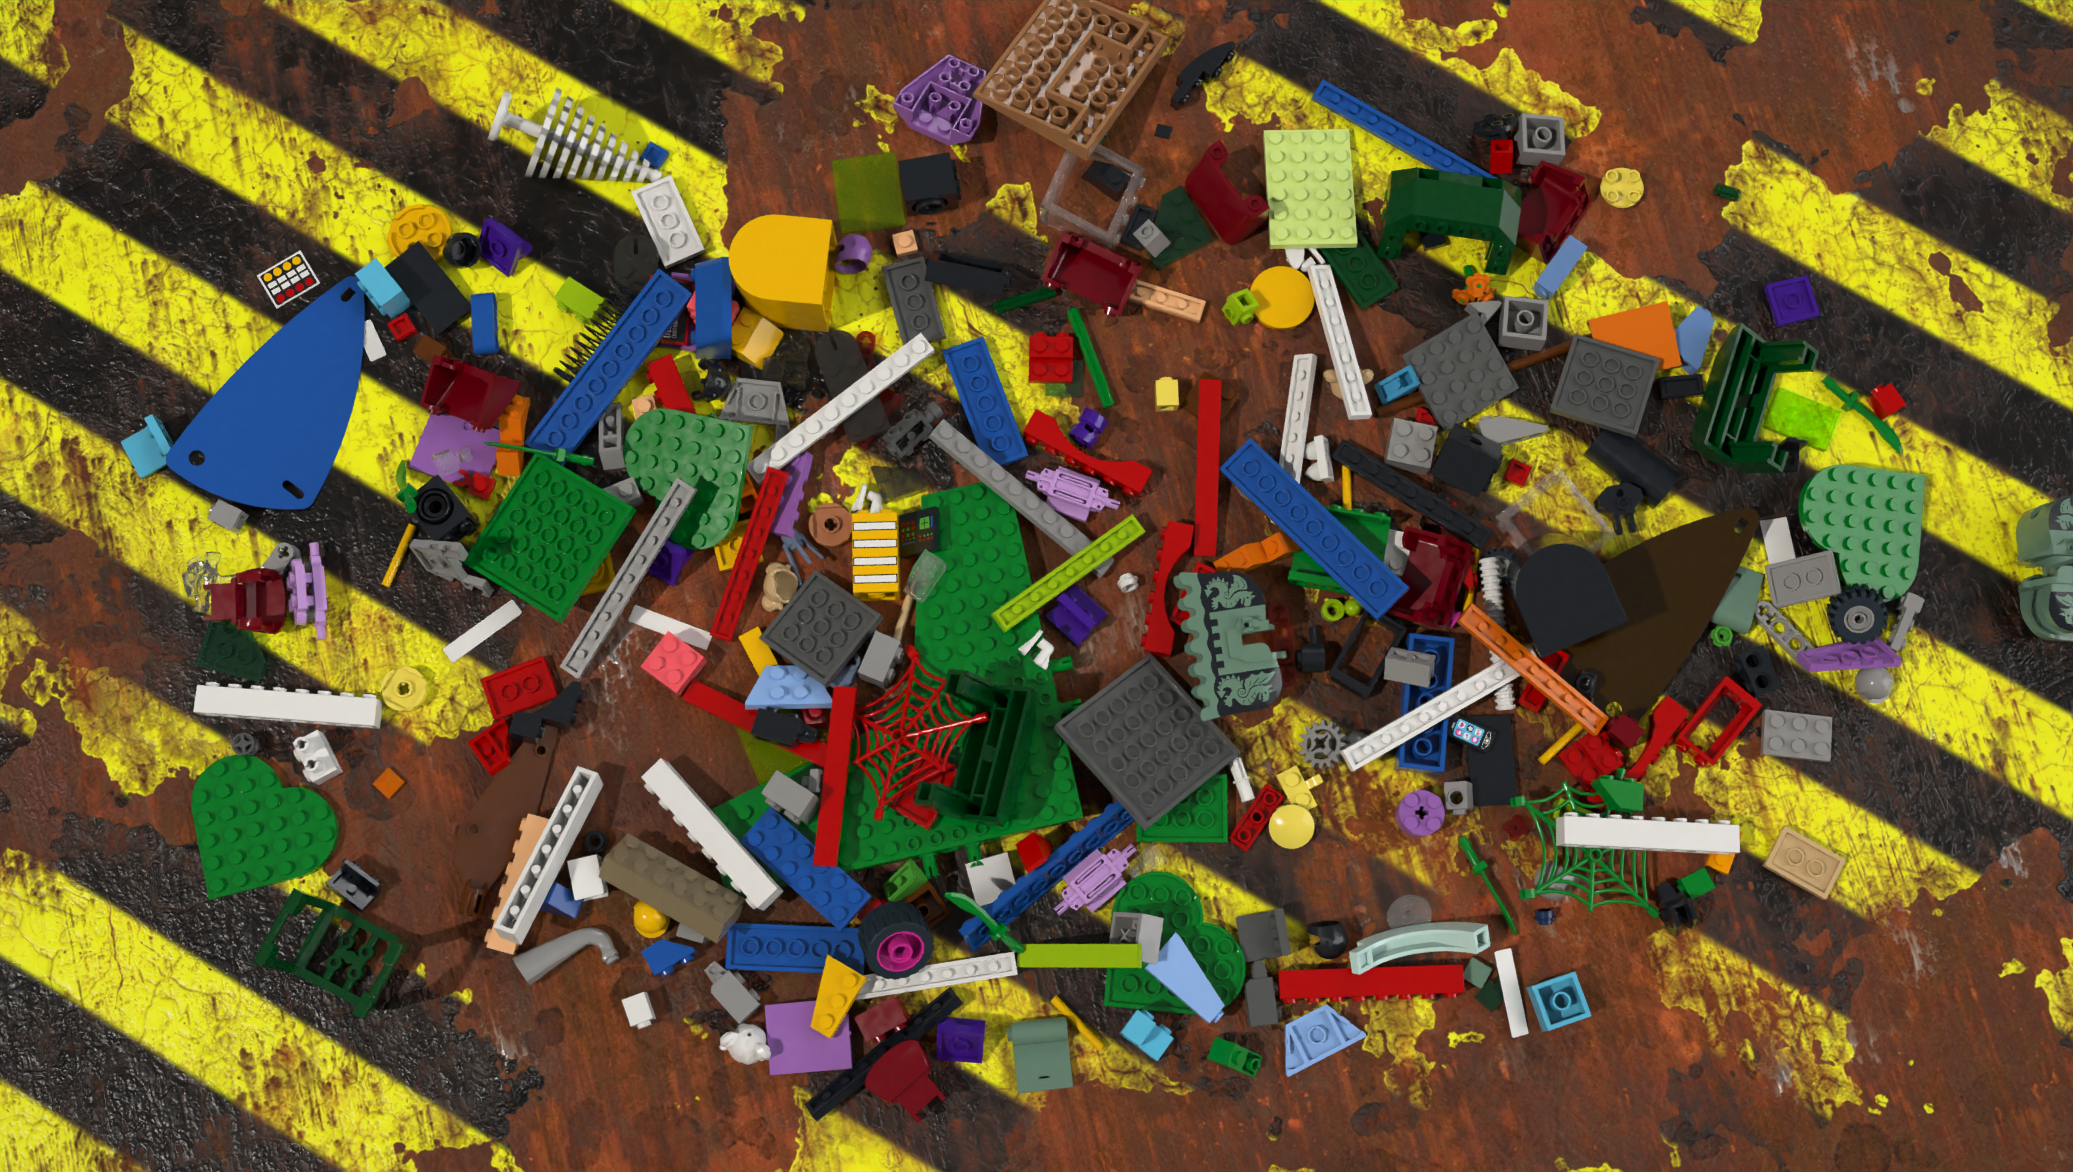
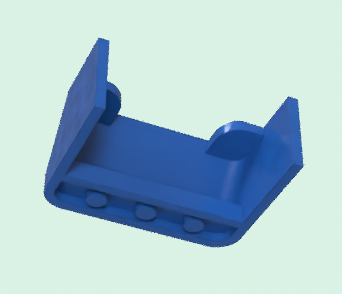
M719 257L695 264V269H691V282H695L696 331H691V345H696V359L704 357L706 359H731V270L729 257Z

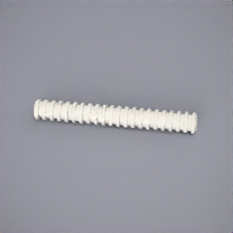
M1483 558L1479 560V564L1482 566L1480 567V571H1482L1480 577L1483 578L1481 584L1484 585L1482 591L1485 592L1483 598L1486 601L1483 602L1486 605L1484 612H1487L1489 618L1507 631V628L1504 627L1506 621L1503 618L1506 617L1503 614L1505 607H1502L1504 600H1501L1503 593L1500 592L1502 586H1500L1502 581L1499 579L1501 572H1498L1500 565H1497L1499 558ZM1491 650L1489 651V654H1492L1490 661L1493 664L1501 660ZM1511 681L1494 692V696L1497 698L1494 700L1497 703L1495 709L1498 711L1516 708V705L1513 704L1515 697H1512L1514 690L1511 688L1513 687Z

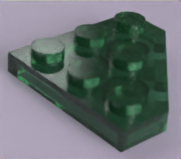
M1182 186L1162 195L1154 225L1171 243L1156 258L1147 250L1146 254L1156 271L1213 242L1212 235Z
M209 621L194 665L261 684L269 662L253 631L237 630V625L231 624V622L216 623Z

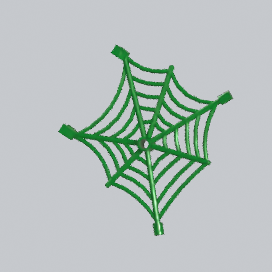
M1617 768L1614 779L1622 781L1626 770ZM1562 781L1563 786L1553 795L1544 799L1526 800V796L1510 798L1511 807L1525 806L1531 813L1538 828L1543 848L1541 874L1536 889L1519 890L1520 900L1537 898V895L1558 893L1581 901L1588 906V912L1590 913L1597 906L1625 903L1646 908L1645 911L1654 919L1659 916L1660 911L1652 904H1648L1645 870L1646 851L1644 850L1642 852L1644 899L1638 895L1637 850H1633L1632 853L1634 890L1624 882V849L1621 850L1620 877L1614 872L1613 857L1615 849L1574 847L1573 865L1568 869L1569 847H1565L1563 870L1554 877L1558 859L1556 836L1553 829L1556 830V821H1551L1545 815L1558 811L1570 803L1572 812L1578 813V817H1586V814L1578 812L1576 804L1586 808H1598L1606 805V803L1584 804L1574 799L1570 791L1585 796L1599 795L1597 792L1579 791L1568 786L1566 781ZM1564 790L1568 798L1557 807L1543 812L1530 805L1554 799ZM1607 806L1605 812L1599 813L1600 817L1608 818V815H1611V809ZM1536 815L1547 823L1554 846L1553 869L1548 881L1542 884L1546 867V845L1544 834ZM1578 848L1584 851L1583 859L1577 862ZM1611 851L1609 859L1610 868L1601 860L1603 854ZM1595 862H1597L1602 868L1595 869ZM1590 863V869L1580 866ZM1577 869L1588 872L1589 878L1573 871ZM1607 872L1613 877L1594 881L1595 873ZM1566 875L1579 877L1589 883V889L1578 883L1562 880L1561 878ZM1617 881L1626 889L1605 888L1594 891V885ZM1554 883L1570 884L1588 893V901L1564 890L1544 889ZM1604 892H1621L1632 895L1638 902L1613 899L1593 903V897Z

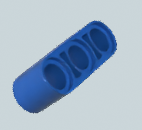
M495 293L471 294L475 355L498 353L499 339Z

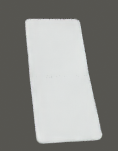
M367 320L365 321L363 346L369 360L372 362L385 356L386 352L372 321Z

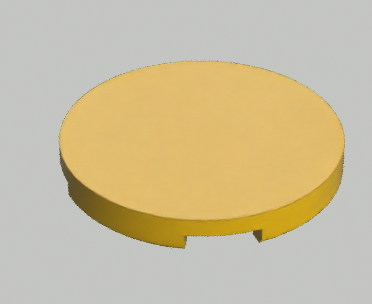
M415 204L402 209L395 215L389 232H387V240L396 258L419 241L437 263L444 259L442 253L444 244L448 237L454 234L450 220L440 209L424 204Z
M1276 266L1263 271L1254 280L1250 289L1251 294L1259 303V307L1253 315L1261 324L1271 329H1293L1306 321L1314 306L1315 297L1310 281L1300 271L1291 267Z

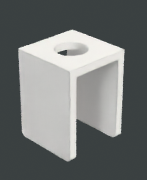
M596 854L567 861L575 900L584 899L583 902L609 895L607 882L599 878L603 864L601 856Z

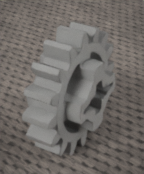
M1321 720L1319 725L1313 722V728L1311 729L1306 726L1305 729L1308 733L1300 735L1304 741L1298 743V746L1303 747V750L1299 753L1302 756H1306L1304 762L1311 763V767L1317 768L1319 765L1320 769L1325 770L1327 765L1333 769V762L1341 763L1339 757L1342 754L1340 751L1348 747V744L1343 743L1347 736L1340 734L1343 729L1339 726L1335 728V723L1330 722L1327 724L1325 720ZM1321 731H1329V732H1326L1325 734H1319V733H1318V732H1321ZM1323 741L1326 746L1324 749H1322L1323 746L1321 745ZM1322 756H1328V757H1329V758H1327V759H1322V760L1317 759V758H1321Z

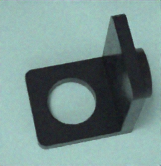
M1788 437L1778 444L1777 451L1789 452L1788 455L1792 456L1794 461L1791 466H1785L1783 471H1798L1799 451L1808 444L1807 440Z

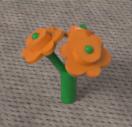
M1471 265L1464 266L1466 286L1464 290L1453 289L1452 297L1463 305L1474 302L1476 297L1478 298L1477 302L1492 301L1497 289L1489 290L1490 278L1487 275H1481L1479 272L1473 273Z

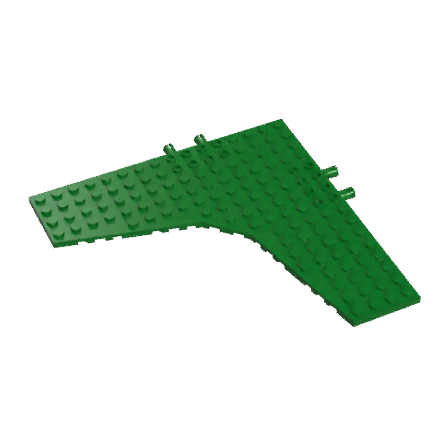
M983 482L922 496L921 510L934 506L939 508L940 551L919 556L914 648L921 655L918 659L922 666L934 676L946 679L948 670L970 671L998 685L1032 687L1037 693L1036 724L1014 811L1004 827L981 825L939 814L928 831L889 807L892 803L891 801L883 807L885 811L882 821H876L873 819L876 807H878V801L873 785L866 773L857 764L851 765V762L856 759L857 740L855 737L851 742V757L849 760L837 864L845 873L886 864L907 862L909 859L913 861L922 859L926 878L931 879L932 875L936 878L940 876L935 858L938 855L967 849L969 863L973 862L970 868L976 867L975 859L977 866H982L984 864L978 861L982 859L980 850L982 845L995 843L998 840L1021 833L1084 819L1068 744L1053 729L1064 716L1069 715L1082 705L1081 698L1063 703L1058 701L1054 684V673L1074 669L1071 655L1053 660L1049 658L1046 670L1038 666L1033 660L1042 650L1036 645L1044 638L1043 633L1026 655H1023L1018 650L1032 639L1039 629L1042 630L1038 609L1005 633L991 616L996 610L1032 586L1016 510ZM916 664L914 676L925 685L938 689L942 682L925 675ZM913 680L911 690L927 699L933 695V691L921 687ZM942 690L940 693V705L943 712L955 722L964 720V718L958 716L951 709L946 693ZM905 694L890 707L884 718L900 707L905 700ZM912 694L910 695L909 703L921 709L926 703L917 699ZM949 695L953 705L962 714L971 717L973 705ZM936 698L931 704L935 718L942 725L950 723L939 713ZM908 707L907 717L914 718L918 711ZM903 709L896 716L879 725L886 726L895 722L902 716ZM927 709L923 713L924 722L929 728L936 727L937 725L931 719ZM919 718V720L917 721L918 727L921 730H924L925 728L922 726L921 720ZM906 720L905 727L910 723V721ZM900 723L888 729L893 731L900 728ZM965 725L954 728L945 743L941 758L944 759L951 742ZM913 726L908 733L915 732L917 730ZM874 729L869 730L870 751L876 748ZM949 729L943 730L934 754L938 755L941 743ZM967 729L954 744L947 760L957 767ZM878 730L879 746L884 744L882 732ZM939 731L933 732L931 734L927 744V750L932 751L934 741ZM866 732L859 735L860 756L866 754ZM886 734L887 742L892 740L891 736ZM927 734L921 735L917 741V747L922 751ZM915 737L910 738V742L912 744L914 743ZM896 743L890 746L893 749V751L895 749ZM908 746L900 747L898 757L912 749ZM888 749L880 751L890 764L892 759L890 751ZM915 752L905 756L895 764L894 770L906 762L920 757V755ZM875 754L871 758L879 765L886 781L889 769ZM865 759L860 763L868 769L875 780L881 798L883 784L876 767L868 759ZM807 761L783 774L801 785L803 776L810 777V769H820L823 771L824 769ZM916 762L892 775L889 787L908 775ZM769 781L711 809L739 842L770 808L769 804L764 802L766 797L761 794ZM904 782L887 793L886 800L897 793ZM820 807L808 825L803 822L799 825L783 814L784 810L779 813L815 845ZM742 844L781 888L789 886ZM721 874L724 887L740 896H746L742 891L739 893L730 884L733 880L728 875L724 876Z

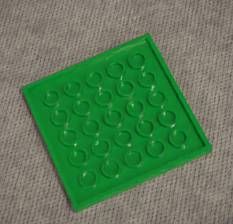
M535 453L468 552L465 561L462 562L562 624L637 510L548 457Z

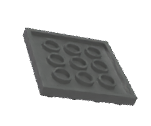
M1477 312L1472 313L1400 355L1405 366L1412 365L1420 382L1418 390L1442 432L1519 388Z
M1574 334L1549 412L1636 438L1660 359Z
M815 570L759 639L824 687L828 688L883 620V617Z

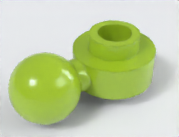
M1330 599L1322 605L1321 615L1328 622H1336L1343 617L1344 613L1349 616L1359 615L1362 606L1355 599H1349L1345 604H1342L1337 599ZM1329 608H1333V609H1334V611H1335V614H1334V615L1329 614V612H1328V609H1329Z

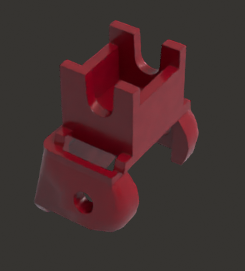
M255 568L236 573V577L231 578V583L203 584V589H211V616H204V621L216 623L231 622V624L237 625V630L275 635L281 632L287 614V593L284 579L280 572L268 568Z
M913 1039L903 1041L883 1054L870 1069L865 1080L867 1089L882 1099L887 1105L890 1102L896 1104L899 1101L917 1123L921 1121L917 1113L934 1097L938 1095L942 1101L946 1099V1096L928 1076L930 1073L929 1067L932 1064L919 1042Z

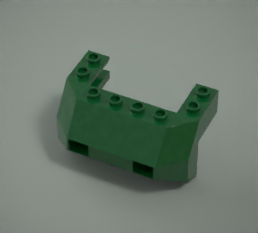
M1418 167L1391 171L1388 177L1386 210L1378 237L1377 257L1399 260L1407 230L1489 241L1485 251V260L1487 262L1484 273L1506 276L1516 246L1521 213V189L1502 179Z
M1743 323L1734 327L1728 334L1713 362L1691 433L1694 450L1710 461L1745 473H1783L1789 452L1777 451L1778 444L1774 441L1756 442L1776 374L1813 372L1819 351L1805 340L1767 342Z
M948 670L943 692L973 705L970 718L975 717L976 714L987 712L989 721L978 724L974 722L968 727L953 787L950 788L941 783L932 782L931 785L919 781L914 804L947 817L981 825L1004 827L1015 808L1036 724L1037 693L1032 687L998 685L970 671Z

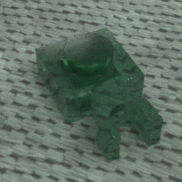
M1499 974L1496 976L1495 983L1487 980L1482 989L1473 997L1490 1013L1504 1000Z

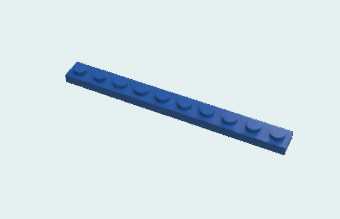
M1322 80L1312 96V101L1434 170L1498 179L1325 80Z

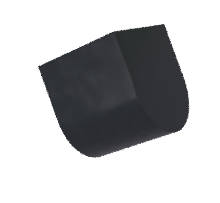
M1558 533L1541 534L1524 542L1513 554L1507 568V588L1530 642L1541 658L1628 622L1603 564L1576 539Z

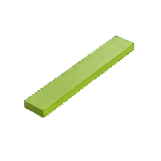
M1022 944L1024 951L1021 954L1017 953V967L1142 968V944Z

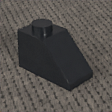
M1094 160L1082 175L1084 180L1115 202L1129 187L1130 176L1110 163Z

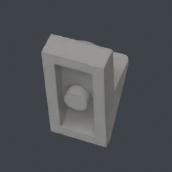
M1500 301L1471 302L1467 304L1465 311L1470 315L1477 312L1485 326L1502 303Z

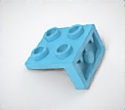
M153 414L144 418L148 426L121 441L136 472L142 479L167 466L166 455L174 445L162 421Z

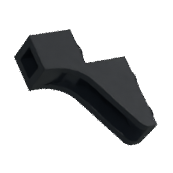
M578 681L571 682L555 699L538 712L522 713L515 711L509 729L510 738L537 745L538 739H542L545 733L546 726L543 724L570 731L571 725H575L578 719L577 705L578 703L582 704L585 691L582 690V683Z

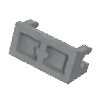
M1391 647L1385 657L1384 679L1428 688L1430 679L1433 678L1436 655Z

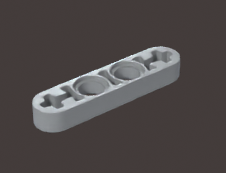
M1766 601L1757 603L1753 619L1803 670L1808 671L1797 660V654L1804 649L1810 650L1814 649V647L1772 604ZM1766 608V615L1760 616V609ZM1772 616H1774L1775 619H1773L1767 624L1766 621L1769 620V618H1771ZM1775 622L1783 625L1784 632L1782 634H1778L1773 630ZM1794 638L1799 641L1800 647L1798 650L1790 648V639Z

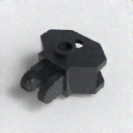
M1630 483L1608 486L1593 502L1595 511L1608 517V521H1612L1616 536L1622 535L1623 532L1620 519H1625L1628 531L1635 533L1636 524L1633 515L1636 513L1635 507L1643 499L1642 490Z
M1667 881L1659 883L1656 893L1660 902L1659 918L1664 923L1668 933L1674 937L1678 936V930L1681 928L1680 922H1683L1685 927L1691 930L1694 929L1697 923V915L1691 900L1684 896L1682 892L1676 894L1673 887Z

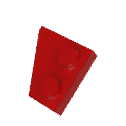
M504 717L468 742V745L491 777L511 764L509 725Z

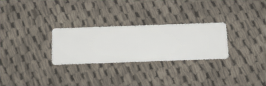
M510 600L443 648V651L450 661L454 663L522 614V611L514 600Z
M637 605L634 606L629 617V622L664 635L669 631L683 642L707 650L712 638L710 632Z
M1511 948L1496 951L1494 954L1511 1035L1513 1038L1526 1035L1529 1032Z

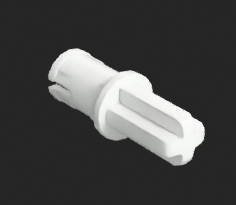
M1236 757L1229 763L1235 780L1233 784H1236L1241 802L1244 803L1255 799L1249 782L1250 776L1246 774L1242 759Z

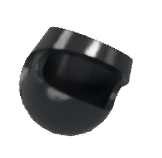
M468 232L455 233L446 240L442 251L443 257L452 267L458 269L471 267L480 258V241L475 235Z
M1320 921L1306 925L1307 933L1320 938L1319 942L1311 945L1319 957L1335 959L1346 951L1349 940L1347 932L1340 921Z

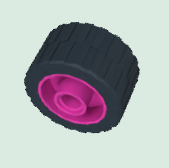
M890 901L878 905L875 909L869 911L859 925V944L869 968L878 976L893 980L907 978L924 968L932 957V952L934 951L933 937L923 914L911 903Z

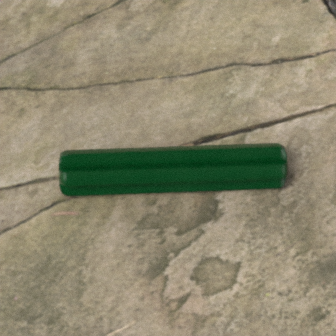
M1045 286L993 303V308L996 314H1001L1056 296V291Z

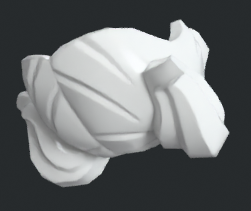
M742 1023L738 1025L736 1030L727 1032L720 1038V1050H728L731 1057L738 1062L750 1065L758 1062V1060L770 1059L771 1052L770 1047L766 1045V1034L756 1025Z

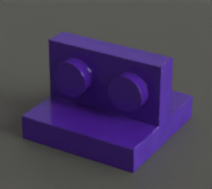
M491 217L484 221L479 237L481 244L480 257L507 277H510L514 274L518 261L532 253L533 246L501 222L498 223Z
M668 538L647 573L674 587L678 582L681 569L692 558L694 551L675 544Z
M1074 584L1066 594L1062 593L1057 598L1056 605L1044 618L1078 647L1104 620L1107 613Z
M951 1017L943 1019L938 1023L936 1060L982 1064L986 1020Z

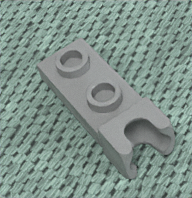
M1908 592L1906 596L1902 595L1895 609L1899 613L1886 642L1895 653L1902 651L1906 644L1905 635L1907 631L1909 632L1915 622L1912 618L1920 613L1925 601L1924 598Z

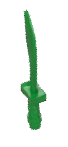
M1828 375L1821 381L1827 390H1830L1844 402L1841 408L1845 412L1852 408L1871 422L1880 436L1899 454L1902 453V446L1895 432L1874 413L1857 402L1858 393L1852 391L1847 394Z
M484 442L488 446L552 456V460L556 463L567 461L584 466H593L594 457L585 454L567 453L566 449L562 448L553 449V452L505 443Z
M402 460L395 476L400 489L396 497L405 505L407 512L414 513L417 508L414 497L419 492L411 484H406L405 461Z
M1466 835L1458 838L1459 846L1464 850L1473 866L1472 874L1474 877L1479 874L1481 875L1510 929L1516 936L1517 931L1509 913L1484 873L1488 867L1484 860L1479 861Z
M959 892L944 893V896L958 907L979 917L991 929L986 932L995 942L1000 939L1010 950L1018 954L1024 951V946L1021 942L1013 939L1006 933V931H1009L1008 927L1001 920L996 923L973 899Z

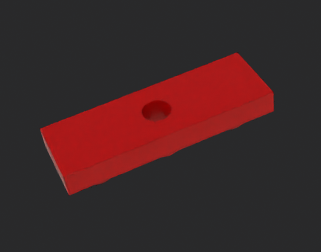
M1265 784L1228 840L1244 852H1247L1285 796L1268 784ZM1253 814H1258L1260 821H1254L1252 818Z

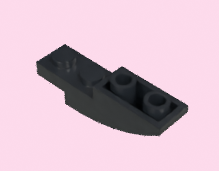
M1231 41L1216 46L1201 54L1186 66L1177 76L1176 86L1179 88L1171 97L1170 106L1177 111L1181 105L1185 106L1191 98L1190 93L1194 89L1198 90L1203 81L1209 84L1213 78L1217 79L1223 71V65L1225 63L1229 64L1234 58L1236 43Z

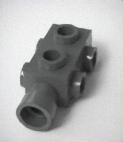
M931 401L922 413L915 408L906 413L903 419L891 427L882 437L887 443L885 448L892 456L898 455L901 458L909 456L913 453L914 446L919 441L924 442L928 439L929 432L933 430L930 423L934 419L938 420L944 414L935 402Z

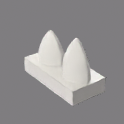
M1323 435L1315 436L1314 441L1305 445L1303 458L1317 460V462L1312 464L1304 474L1312 480H1322L1325 483L1334 482L1328 439Z

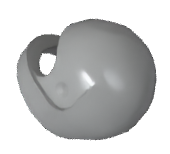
M1884 667L1860 669L1857 672L1854 684L1856 692L1862 699L1870 703H1881L1889 697L1894 686V680L1891 673Z
M1551 860L1546 862L1542 884L1547 882L1553 869V861ZM1558 864L1554 877L1560 874L1563 870V868ZM1540 866V868L1535 872L1534 875L1535 889L1540 878L1542 866ZM1571 875L1561 878L1562 880H1570L1578 883L1580 880ZM1554 883L1544 890L1557 889L1565 891V887L1568 884ZM1547 893L1540 896L1548 900H1559L1566 895Z

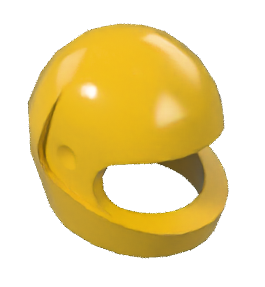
M639 900L633 907L634 925L637 931L647 938H656L664 934L669 926L670 917Z

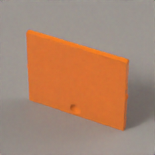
M1668 301L1588 320L1592 339L1659 358L1660 362L1657 371L1682 365Z

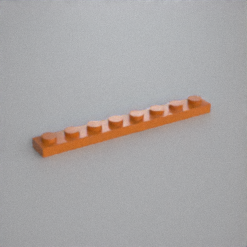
M1473 603L1467 606L1456 621L1592 736H1596L1609 719L1607 715Z

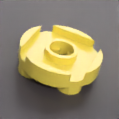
M407 666L389 671L381 683V692L385 704L398 712L415 711L425 701L428 692V683L424 676L416 669ZM409 684V692L400 695L401 690L399 687Z

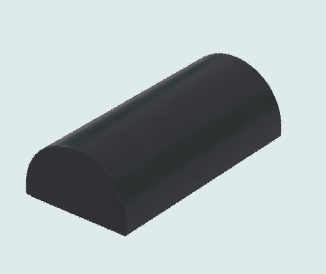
M1603 429L1583 454V456L1618 483H1630L1640 488L1643 494L1641 501L1652 509L1660 503L1681 477V474L1634 438Z

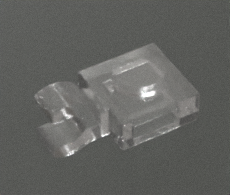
M467 445L461 447L455 453L452 448L434 454L431 456V460L439 476L442 478L461 470L460 463L470 461L473 457Z
M1152 843L1135 856L1139 863L1126 873L1131 879H1134L1144 870L1147 873L1154 872L1167 859L1156 845Z

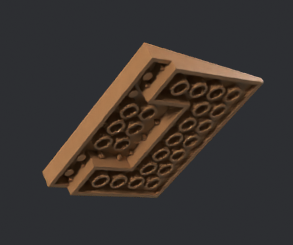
M1044 0L974 91L973 97L1087 161L1166 51L1168 36L1149 29V22L1097 0Z

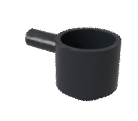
M1311 626L1309 627L1310 644H1300L1299 650L1295 651L1296 668H1300L1301 673H1322L1325 671L1324 645L1319 643L1318 627Z

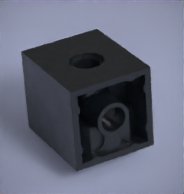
M950 152L898 161L907 217L931 215L958 208V201L961 200V188L959 179H957L955 159L951 160Z
M1455 423L1435 459L1430 474L1441 479L1446 484L1478 498L1482 491L1486 493L1493 475L1500 468L1504 456L1501 454L1503 446Z
M438 474L417 490L419 494L414 497L417 508L411 514L433 541L459 542L465 536H471L476 532L480 523Z

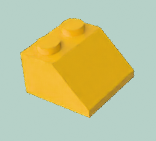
M743 307L732 326L731 355L764 371L782 340L784 332L763 316Z

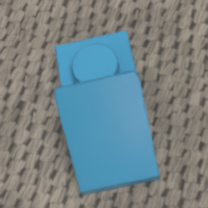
M1408 365L1375 384L1374 387L1382 404L1385 405L1403 395L1413 394L1420 386V382L1412 365Z

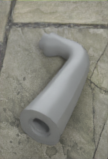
M589 927L559 936L512 959L527 983L531 986L547 972L588 945H595L601 950L602 961L607 966L619 960V953L614 948L613 942L607 933L598 928Z

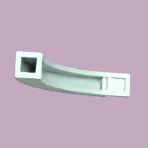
M1435 922L1384 931L1358 941V947L1349 951L1351 969L1353 974L1360 975L1383 962L1425 952L1455 951L1478 954L1490 947L1488 925L1471 922Z

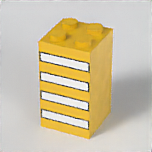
M883 509L879 511L880 513H871L870 510H859L857 513H852L853 594L860 601L900 600L899 520L897 512H893V510Z

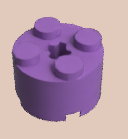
M1416 790L1409 793L1400 800L1395 809L1396 824L1407 836L1412 838H1424L1434 833L1442 825L1445 816L1441 799L1426 790ZM1419 809L1421 813H1424L1421 819H1419V815H1415V812Z

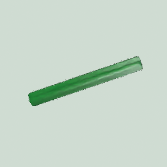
M1076 307L1069 309L1067 316L1103 408L1112 407L1114 405L1112 394L1080 312Z

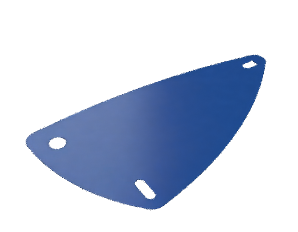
M355 276L346 277L321 295L275 333L226 381L168 451L166 463L171 470L210 493L242 504L271 509H306L312 505L329 474L341 446L358 388L365 328L364 292L357 284L360 281L359 278ZM350 287L356 293L349 301L344 302L341 300V295ZM198 450L205 455L203 464L195 466L189 462V454L192 451ZM286 480L293 483L304 493L303 498L297 499L283 488L282 483Z

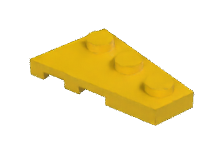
M827 954L810 1027L832 1039L868 978Z

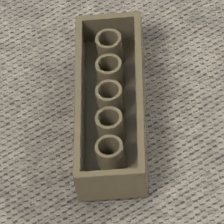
M627 834L604 857L599 873V878L715 943H718L738 920L745 902L744 897L630 834Z

